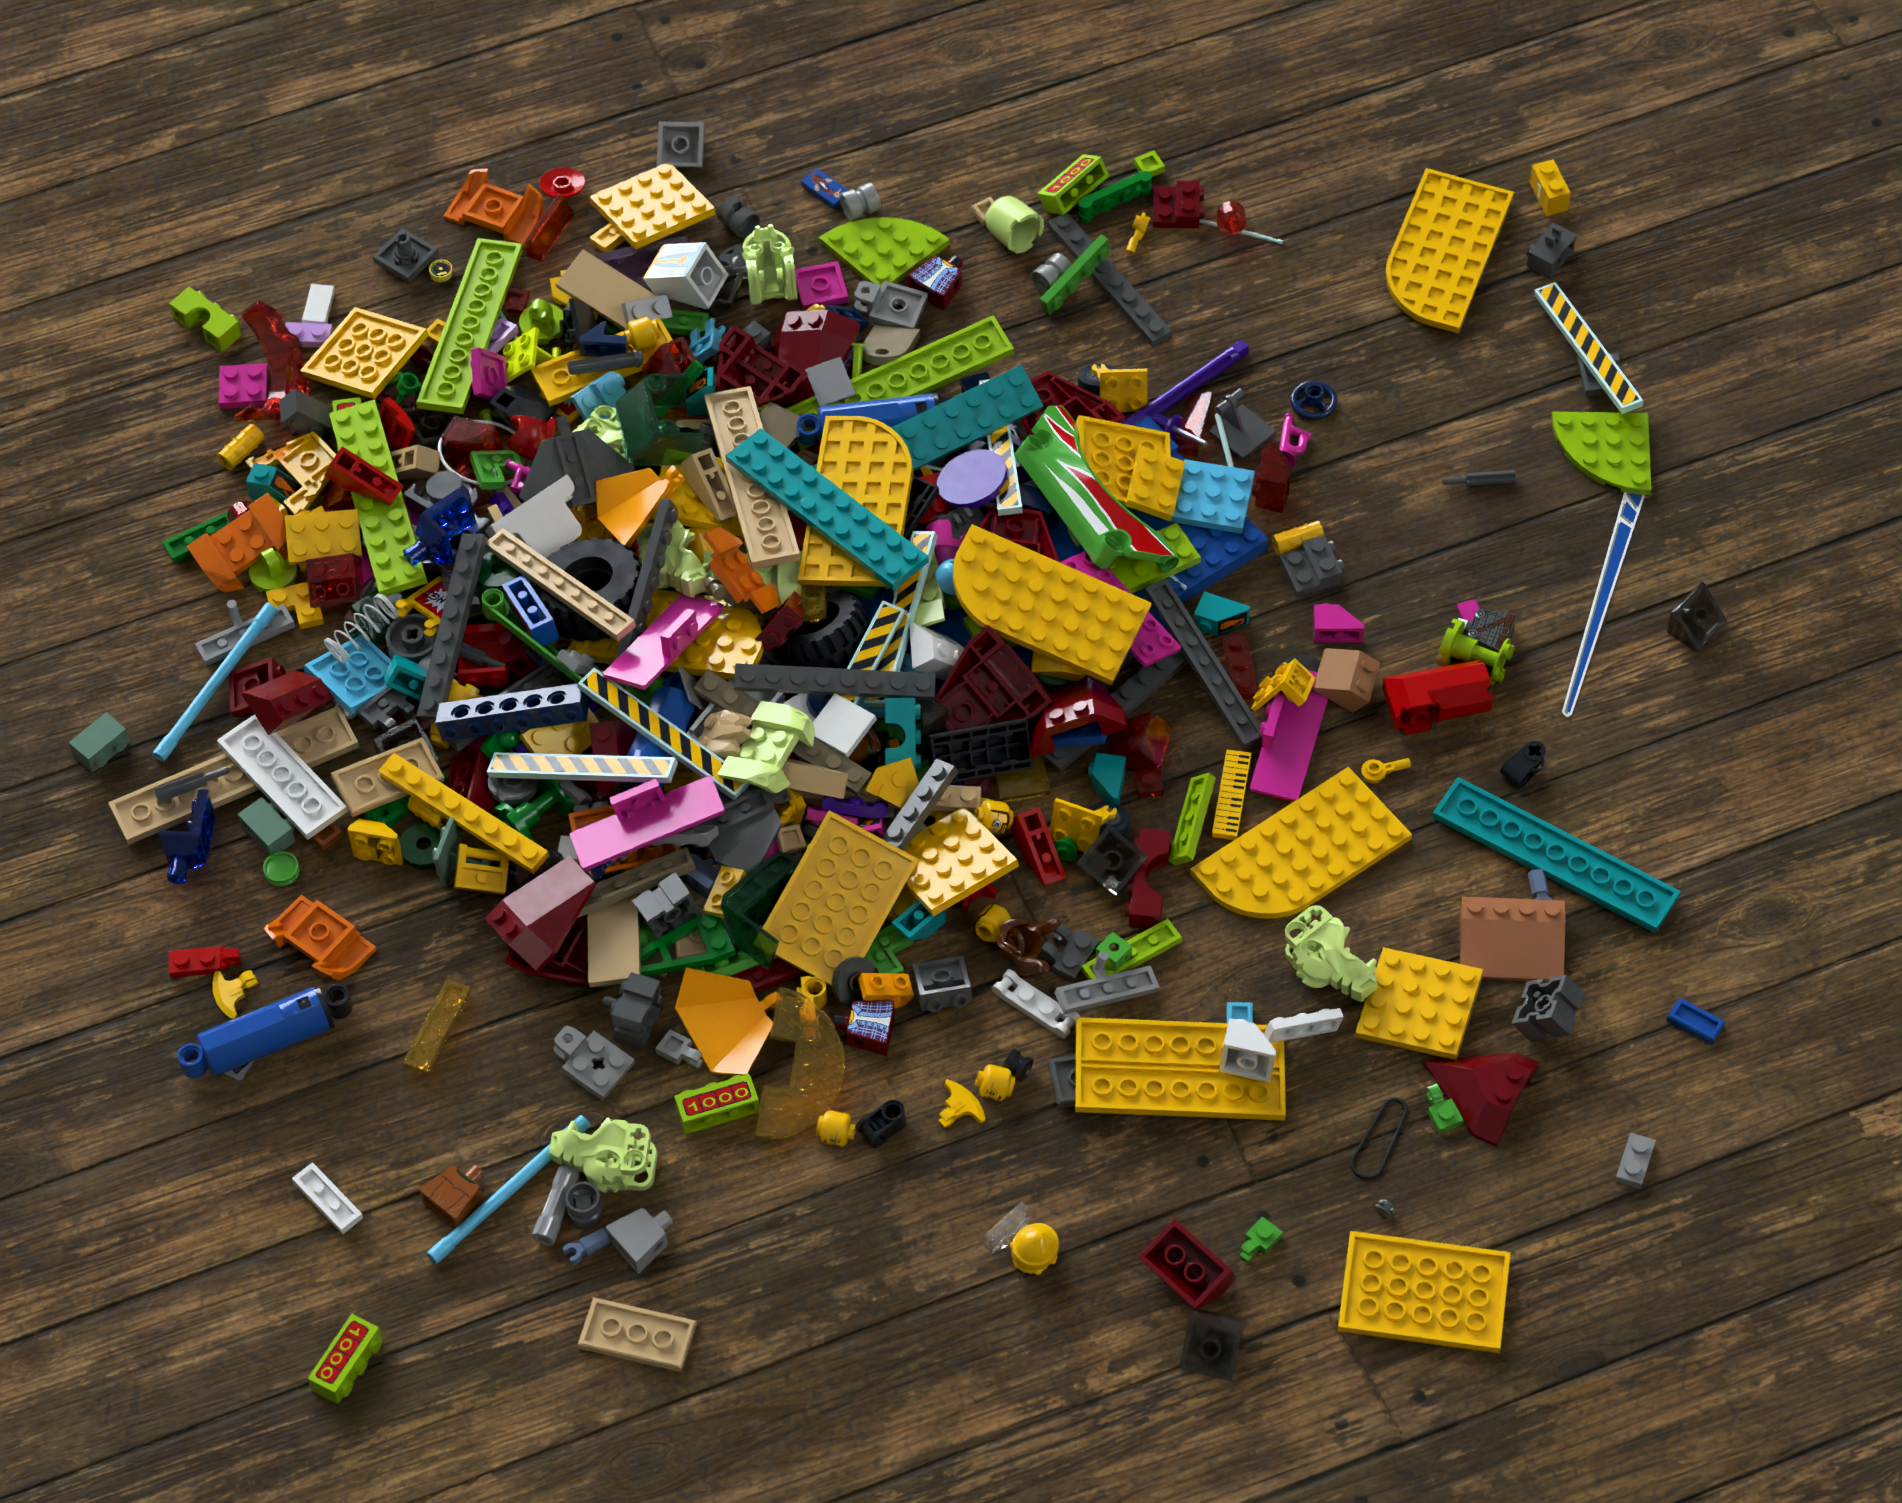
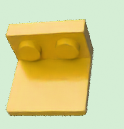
M1296 658L1288 664L1284 662L1277 668L1276 674L1272 678L1267 676L1259 684L1260 690L1253 697L1255 701L1251 709L1256 712L1281 690L1289 701L1294 702L1300 707L1306 702L1316 678Z

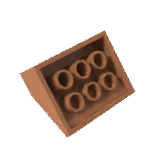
M1462 897L1460 907V964L1483 969L1482 979L1532 981L1543 979L1549 982L1550 977L1564 975L1565 901Z

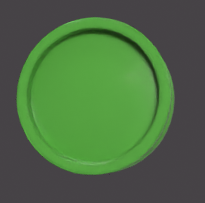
M275 852L269 855L263 864L265 878L274 886H287L293 883L299 876L298 860L289 852Z

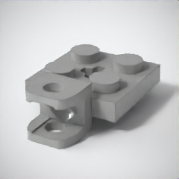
M861 281L854 294L856 299L854 309L861 314L868 315L870 322L884 326L915 329L928 300V293L887 281L883 282L881 289L879 284ZM867 289L870 293H862L861 291ZM861 303H867V306H863ZM898 304L902 305L901 310H897L893 307H897Z
M565 1026L554 1038L555 1046L553 1051L559 1059L565 1062L561 1072L602 1101L635 1064V1059L594 1030L586 1039V1036L577 1029ZM602 1061L605 1068L594 1070L593 1062Z

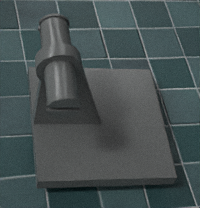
M1238 388L1233 394L1226 395L1223 401L1215 406V411L1219 415L1224 413L1222 423L1230 451L1241 460H1244L1276 434V430L1243 404L1237 408V402L1245 397L1244 391ZM1216 424L1209 430V434L1222 444Z

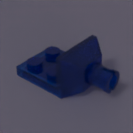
M464 485L420 514L415 531L417 541L402 551L404 558L412 567L425 558H429L433 563L441 565L455 563L450 540L476 522L470 492Z
M198 789L197 799L192 801L193 818L188 821L187 832L159 830V837L169 865L167 880L171 883H186L188 869H196L207 863L216 820L209 790Z

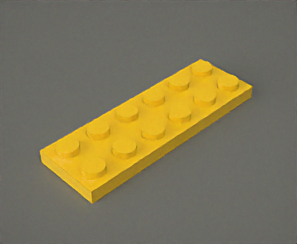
M660 317L653 319L657 323L660 338L657 339L655 346L642 350L644 364L639 365V368L629 366L570 375L568 371L569 361L596 357L581 356L580 349L531 368V375L549 407L569 400L571 396L606 372L614 371L615 374L619 373L624 378L679 356V350ZM624 331L615 335L624 336ZM632 344L628 345L629 352H633Z

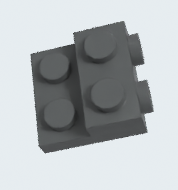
M1325 535L1302 542V548L1279 554V562L1296 597L1342 584V575L1345 573L1343 561L1341 559L1336 560L1334 556L1336 554L1335 545L1332 540L1327 541Z
M963 956L912 964L922 1011L938 1012L945 1007L963 1008L967 1004L973 1003L971 984Z

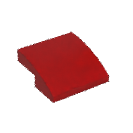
M388 397L383 400L379 415L389 450L393 452L409 447L415 428L404 410Z

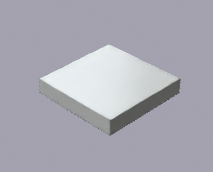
M835 693L813 722L815 727L814 737L848 758L877 719L874 714Z

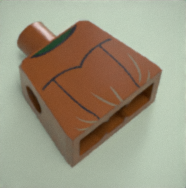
M473 1165L465 1174L456 1166H451L419 1189L421 1200L452 1227L456 1228L472 1214L482 1200L481 1188L477 1183L485 1177V1174L476 1165Z

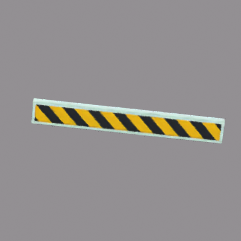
M1554 282L1535 289L1534 296L1621 414L1642 407L1643 399L1557 283Z
M980 380L979 385L988 380ZM1010 425L987 436L989 450L998 453L1004 459L1009 472L1008 479L999 490L1000 494L996 497L998 516L1023 513Z
M913 531L910 542L928 555L929 562L896 589L892 604L904 609L905 615L877 666V671L900 672L910 637L909 624L914 622L938 538L935 531ZM865 697L864 703L867 707H885V698Z
M882 600L847 669L876 670L905 615L904 609ZM841 696L858 705L861 697Z
M593 668L578 682V689L675 757L702 778L712 776L716 788L731 799L735 800L750 785L749 783L718 777L717 773L725 762L723 759L617 683L605 679L603 673L596 668Z
M494 752L487 774L491 778L649 782L657 778L658 783H671L678 762L675 757Z

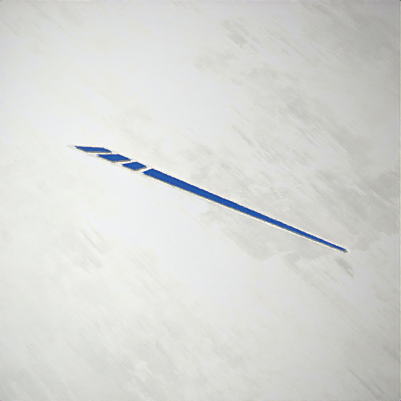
M1624 492L1562 709V713L1566 717L1571 716L1645 495Z

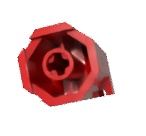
M1481 660L1383 678L1382 690L1394 728L1398 731L1402 728L1404 733L1408 735L1429 731L1433 728L1432 723L1436 720L1440 723L1446 719L1492 710L1493 697L1492 693L1488 694V687L1491 686L1485 663L1481 662Z

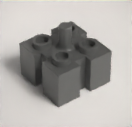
M676 872L663 878L658 883L659 887L657 885L643 891L637 898L632 900L657 940L693 918L702 915L691 893Z
M631 972L627 981L624 980L621 984L619 995H622L621 998L604 997L602 1004L611 1008L610 1016L613 1021L612 1029L614 1030L616 1041L645 1049L652 1033V1027L654 1023L656 1024L663 1009L662 996H659L661 993L659 980Z
M1567 975L1550 977L1549 983L1543 979L1527 981L1521 996L1524 1004L1517 1007L1512 1025L1529 1041L1546 1039L1550 1035L1554 1038L1568 1036L1573 1030L1576 1019L1572 1014L1579 1010L1585 992Z

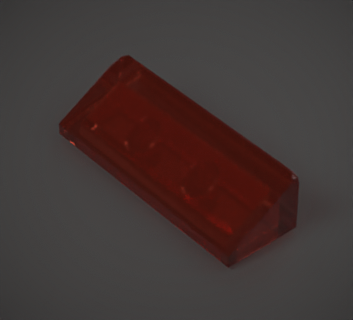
M561 194L554 198L525 240L527 257L543 261L573 218L574 211Z
M1213 392L1190 395L1182 421V430L1203 439L1213 403ZM1180 434L1178 435L1176 442L1178 452L1197 457L1201 444Z

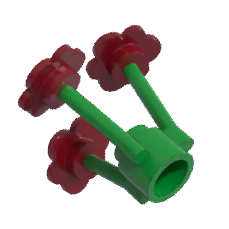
M399 372L397 377L391 380L376 397L378 402H383L388 397L393 400V397L398 392L399 395L395 402L400 405L403 397H407L404 400V405L408 407L409 413L426 412V409L417 408L416 401L422 383L418 382L417 377L412 373L403 374Z

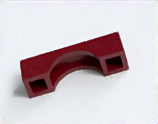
M1141 828L1140 838L1135 837L1133 852L1137 853V859H1132L1130 874H1135L1134 881L1129 880L1128 895L1132 896L1131 902H1126L1125 917H1129V927L1149 929L1161 922L1163 895L1152 890L1146 880L1156 869L1168 866L1171 831Z

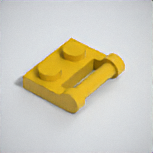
M459 843L454 888L504 895L506 893L509 858L498 851L467 847V844ZM466 857L499 861V867L466 863Z

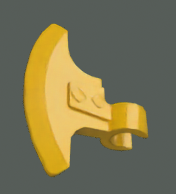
M252 970L243 972L239 978L231 981H226L222 973L216 971L212 982L215 1001L226 1016L231 1019L237 1018L236 1004L239 1000L245 998L243 990L258 984Z
M947 1079L944 1086L951 1096L945 1100L947 1108L939 1114L942 1118L938 1119V1121L945 1128L963 1115L972 1116L978 1123L985 1122L984 1110L978 1099L962 1085Z

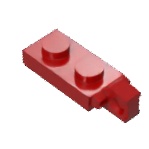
M216 946L169 951L170 978L214 974L216 971L222 973V970L227 969V966L241 965L238 948Z

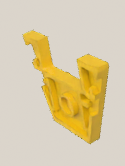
M313 431L286 442V446L275 451L267 450L265 455L256 459L253 457L248 458L245 462L250 469L254 463L273 467L280 464L302 488L283 502L293 515L306 511L330 479L324 475L336 454Z

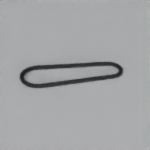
M1390 1098L1384 1102L1353 1154L1350 1162L1351 1169L1358 1177L1374 1179L1383 1172L1408 1113V1106L1402 1099ZM1396 1101L1404 1106V1113L1380 1169L1373 1175L1359 1173L1355 1168V1159L1384 1109L1390 1102Z

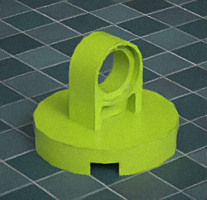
M536 299L520 315V331L523 334L537 327L539 329L538 344L541 345L549 344V340L554 338L558 340L563 335L560 332V320L563 319V311L558 306L545 300Z
M273 548L261 552V560L249 568L252 586L261 593H263L262 591L266 592L294 585V580L298 576L297 565H289V560L284 561L280 553L274 551Z

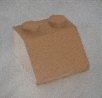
M1326 648L1323 651L1313 690L1354 713L1370 702L1380 662L1362 651Z

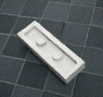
M1337 1008L1332 1010L1322 1009L1319 1012L1310 1014L1300 1013L1288 1018L1278 1017L1269 1022L1264 1036L1270 1043L1333 1032L1338 1030L1344 1016L1341 1009Z
M313 1162L292 1178L293 1184L342 1235L363 1219L362 1213Z

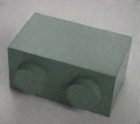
M106 712L72 739L69 745L73 757L93 773L99 767H103L115 754L123 751L130 741L126 728Z
M262 797L238 814L241 828L268 856L275 852L283 851L296 842L293 824L287 818L283 820L276 806L273 803L268 804Z

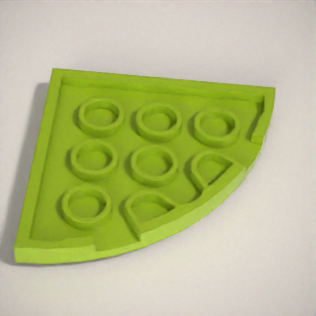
M888 217L868 218L849 222L819 237V243L864 281L879 284L880 289L884 281L894 284L899 283L915 269L950 245L949 238L931 227L911 220Z
M1552 412V427L1555 438L1564 449L1565 456L1576 468L1602 485L1607 483L1621 488V491L1625 493L1651 496L1648 413Z

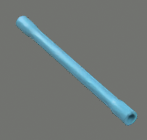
M268 602L265 603L255 616L252 624L178 722L152 752L155 758L165 762L204 706L260 632L266 628L276 615L278 610L275 606Z
M579 1115L574 1120L577 1122L576 1126L579 1127V1133H584L590 1127V1123L582 1115ZM550 1144L451 1233L443 1237L427 1251L426 1255L437 1265L454 1250L460 1241L552 1160L549 1154Z

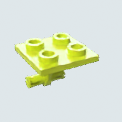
M537 327L523 333L517 339L507 343L503 349V356L506 359L507 383L535 367V363L541 364L561 356L562 349L554 347L551 355L537 346L539 334Z

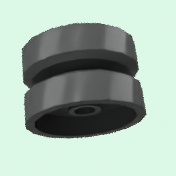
M411 613L403 618L399 617L387 628L385 636L391 660L397 654L418 664L424 657L432 654L437 634L432 638L423 634L427 629L424 623L429 618L423 614Z

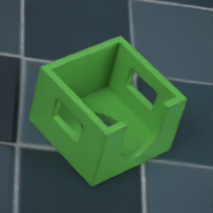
M1112 932L1096 948V958L1101 951L1107 952L1111 969L1116 972L1132 956V945ZM1114 944L1119 950L1111 951L1109 946Z

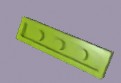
M1210 772L1193 777L1190 780L1168 859L1174 866L1193 861L1196 854V848L1216 779Z
M1166 919L1127 940L1126 942L1132 945V956L1116 972L1111 969V963L1107 960L1104 966L1105 973L1108 976L1132 970L1181 943L1182 936L1169 919ZM1117 946L1111 949V951L1119 950ZM1097 958L1082 965V972L1088 980L1096 978L1093 965Z

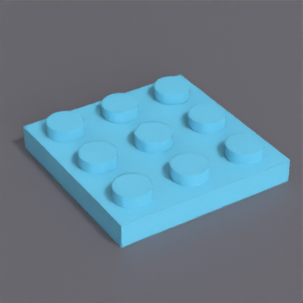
M1184 459V470L1174 515L1170 522L1242 534L1254 484L1255 471Z
M362 634L353 639L360 646L361 650H358L351 640L341 645L351 656V659L347 657L348 661L345 664L339 662L329 651L304 665V672L321 678L334 697V700L350 715L357 712L360 707L387 687L384 673L391 662L387 655L375 644L369 642Z

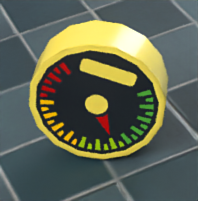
M436 260L429 267L430 277L435 282H446L453 275L452 265L447 260Z

